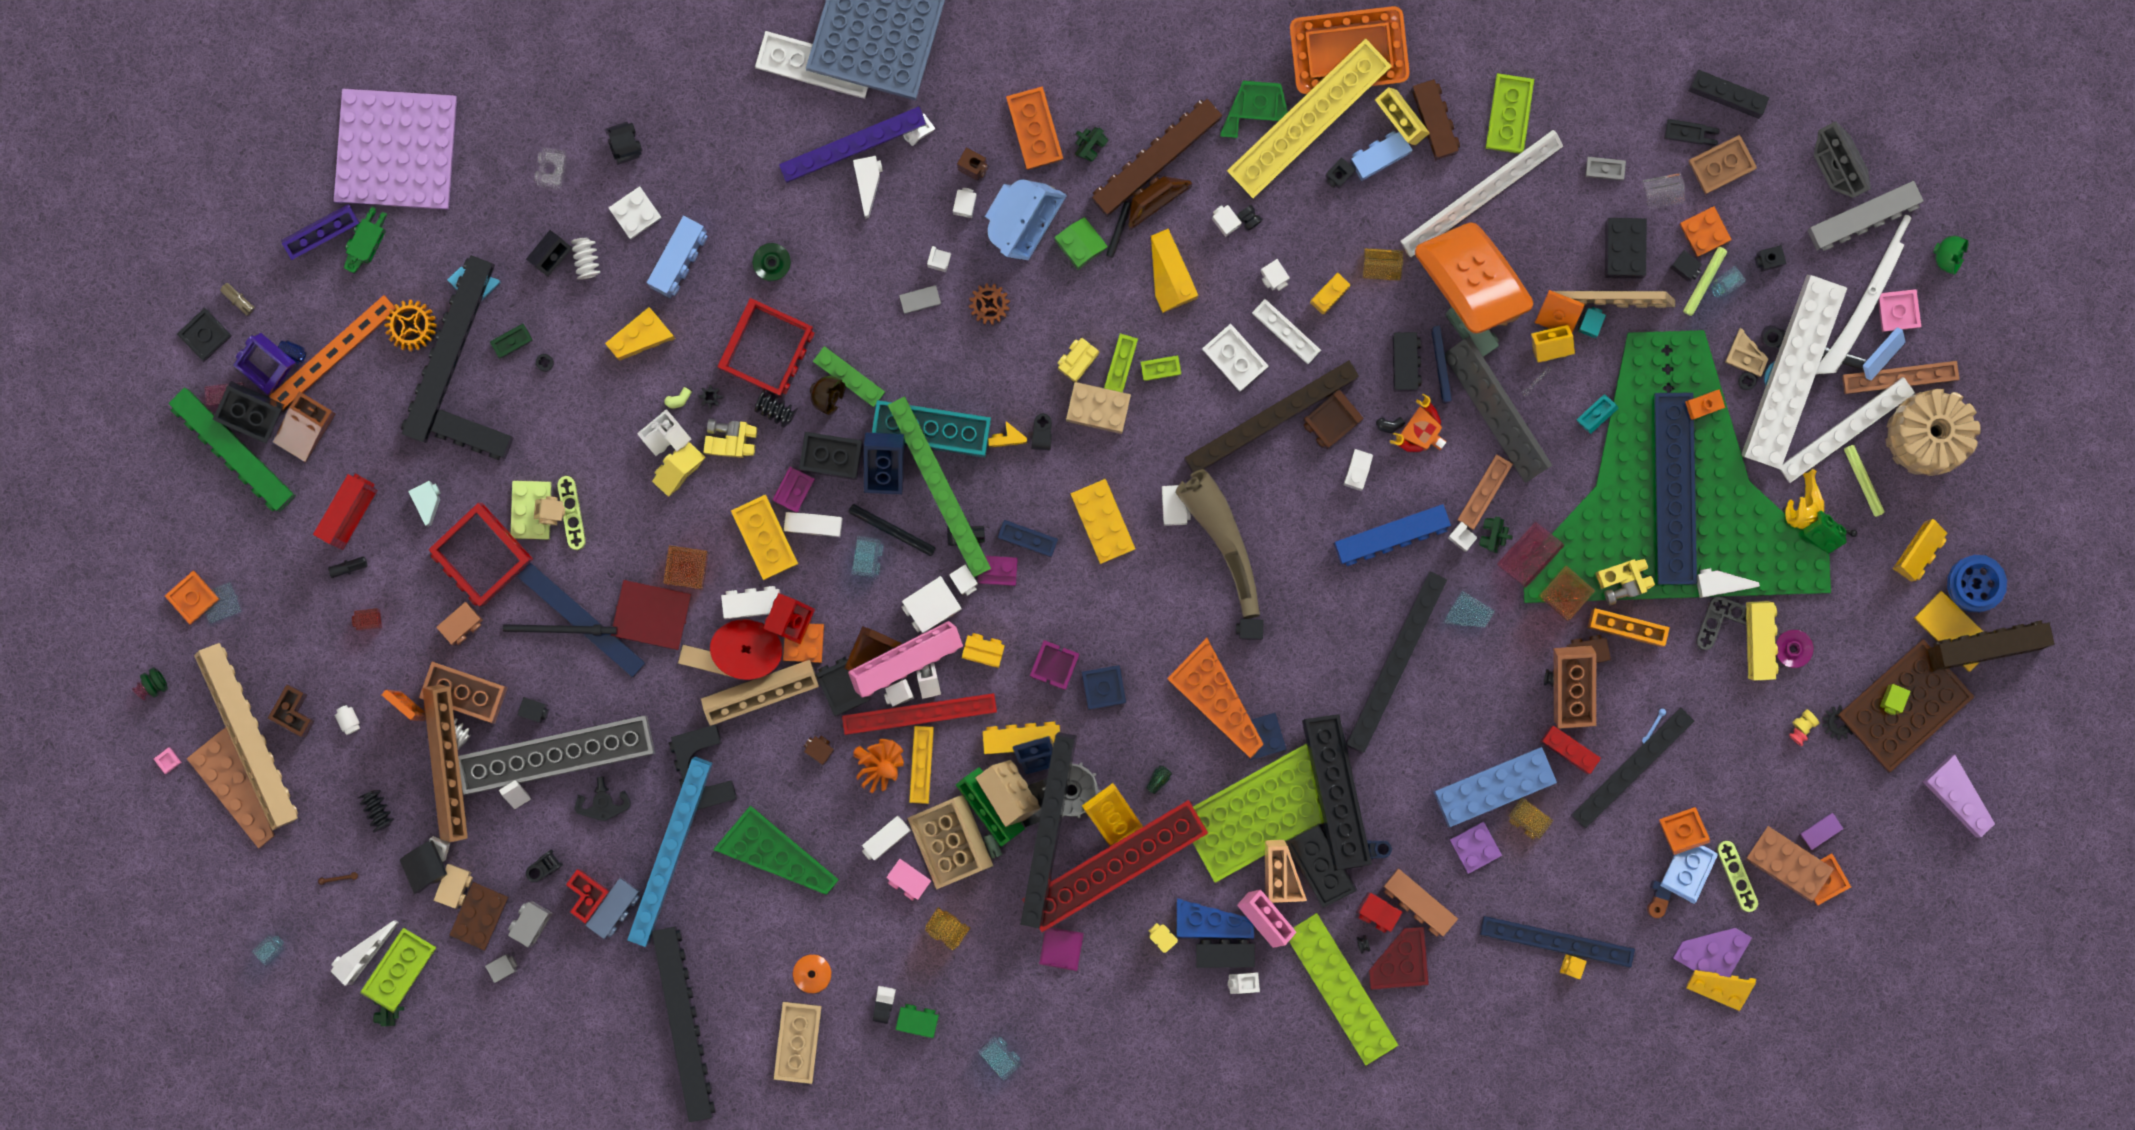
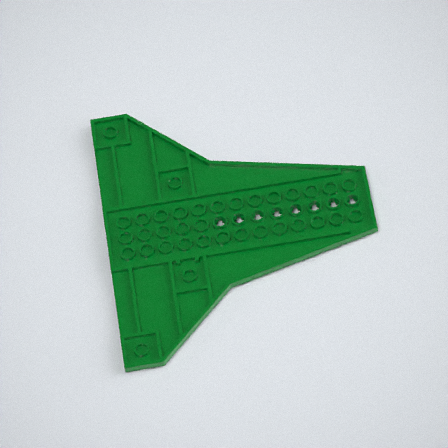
M1705 331L1627 333L1613 402L1619 409L1609 419L1596 486L1522 565L1524 603L1606 600L1604 591L1611 589L1614 592L1621 589V582L1601 589L1595 573L1634 559L1635 561L1646 560L1648 569L1640 572L1641 577L1644 579L1651 576L1655 585L1643 594L1635 597L1626 596L1616 600L1700 598L1697 584L1657 585L1654 393H1667L1666 390H1663L1667 383L1673 387L1670 393H1693V398L1720 389L1725 405L1723 409L1694 419L1697 575L1700 574V570L1711 568L1712 572L1720 571L1759 582L1760 586L1709 597L1831 593L1829 554L1806 537L1802 529L1794 528L1788 524L1785 513L1749 481ZM1665 346L1672 350L1669 356H1665V353L1661 351ZM1666 364L1669 365L1670 368H1672V371L1669 373V375H1666V372L1662 371V368H1665Z

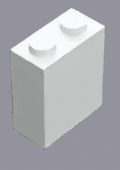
M941 576L902 601L904 605L901 607L907 616L911 615L914 619L912 625L916 631H921L922 633L931 630L962 610Z
M896 816L862 845L864 848L862 852L869 860L872 858L877 860L911 830L900 816Z

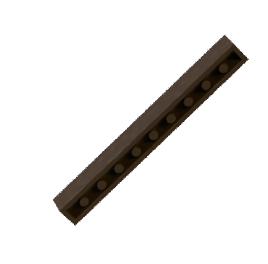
M1350 360L1186 456L1184 460L1192 473L1201 469L1205 470L1335 393L1337 390L1357 380L1359 375Z

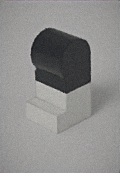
M878 986L873 1014L874 1022L888 1024L896 989Z

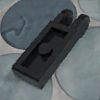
M1668 119L1664 139L1716 146L1718 141L1704 138V133L1716 135L1719 134V129L1707 127L1703 124Z

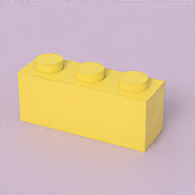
M1388 87L1375 99L1407 143L1417 145L1429 134V131L1397 90Z

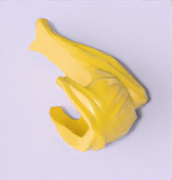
M1811 469L1808 473H1803L1805 478V497L1799 498L1800 503L1797 511L1793 507L1794 501L1792 499L1788 500L1785 517L1787 523L1794 528L1804 529L1818 520L1819 511L1824 512V500L1816 484L1815 475L1817 471L1815 469Z

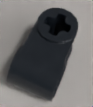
M1045 413L1035 417L1031 449L1051 451L1052 422L1050 416ZM1042 417H1045V420L1049 421V423L1045 424V426L1042 428L1041 425L1037 422L1040 421Z
M552 849L527 868L526 877L529 881L534 883L540 882L563 866V863L559 862L554 856ZM534 868L540 871V876L537 879H532L530 876V872Z

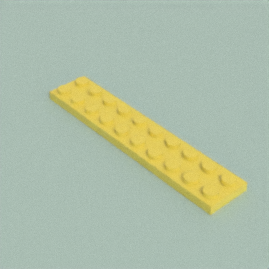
M1365 38L1242 155L1227 172L1254 198L1392 66Z

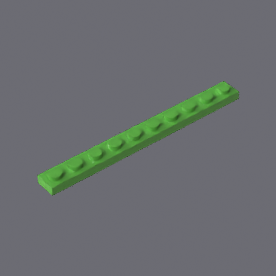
M904 396L888 404L973 577L991 569L906 397Z

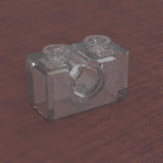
M543 147V151L539 152L538 163L540 167L539 171L535 172L534 182H537L536 185L539 188L555 191L562 190L568 157L566 151ZM554 165V172L546 173V167Z

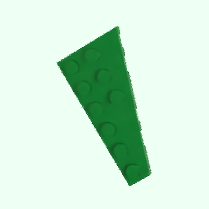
M751 805L713 849L826 895L839 881L837 877Z

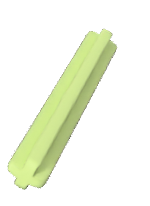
M1717 248L1683 310L1685 314L1690 316L1694 314L1727 254V250L1724 248Z
M1850 445L1844 449L1874 516L1882 515L1885 511L1855 446Z

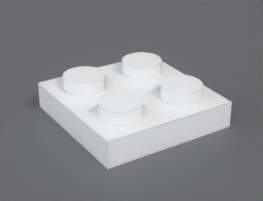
M640 186L609 207L630 240L662 219Z

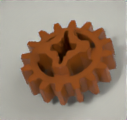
M986 283L984 289L978 286L979 292L973 291L972 293L975 297L969 298V301L973 302V304L969 305V309H974L971 315H977V322L983 319L984 325H986L987 321L994 325V320L1000 323L1001 316L1007 317L1004 311L1010 310L1006 306V304L1010 303V300L1005 299L1008 296L1007 292L1002 294L1003 288L1000 287L997 290L996 284H993L992 288H990L988 283ZM986 292H993L992 295H984ZM999 297L1002 300V308L997 305ZM977 300L982 304L980 311L977 309ZM984 300L987 302H990L992 300L994 307L992 308L991 306H989L988 308H986V303L984 302ZM988 313L996 314L995 316H986Z

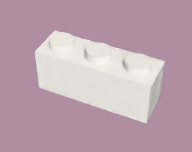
M775 586L764 587V591L757 592L756 588L745 589V593L737 594V590L726 591V595H721L724 619L769 615L773 601L777 594L780 593V590L775 589Z

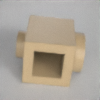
M546 496V499L535 500L534 519H538L539 524L557 525V521H562L565 515L564 502L557 501V497Z

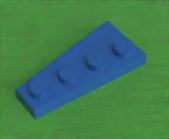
M1177 898L1176 938L1254 939V925L1247 917Z

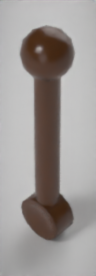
M352 872L351 875L327 879L321 877L318 879V884L324 885L326 882L344 879L356 880L358 874Z

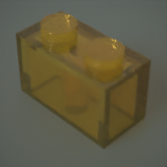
M1523 797L1517 801L1507 815L1510 818L1508 822L1516 828L1522 827L1526 830L1524 834L1532 840L1534 838L1540 839L1553 822L1551 818Z

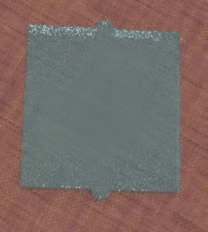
M231 582L211 589L220 600L206 611L210 624L242 612L237 600L238 595H235Z

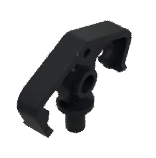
M597 777V787L594 792H598V794L593 799V806L583 809L584 796L578 795L575 811L583 816L607 821L628 810L631 807V800L626 791L623 790L620 792V798L624 801L623 805H614L611 796L605 792L609 791V788L605 786L604 777Z

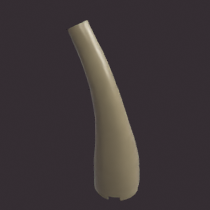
M1204 469L1198 470L1190 474L1192 479L1186 484L1182 481L1175 493L1193 517L1207 531L1224 556L1236 584L1243 618L1259 617L1260 611L1253 572L1232 511L1225 496L1210 474Z

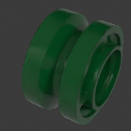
M155 667L149 669V675L145 672L140 675L143 687L153 698L159 696V690L162 692L168 690L165 678Z

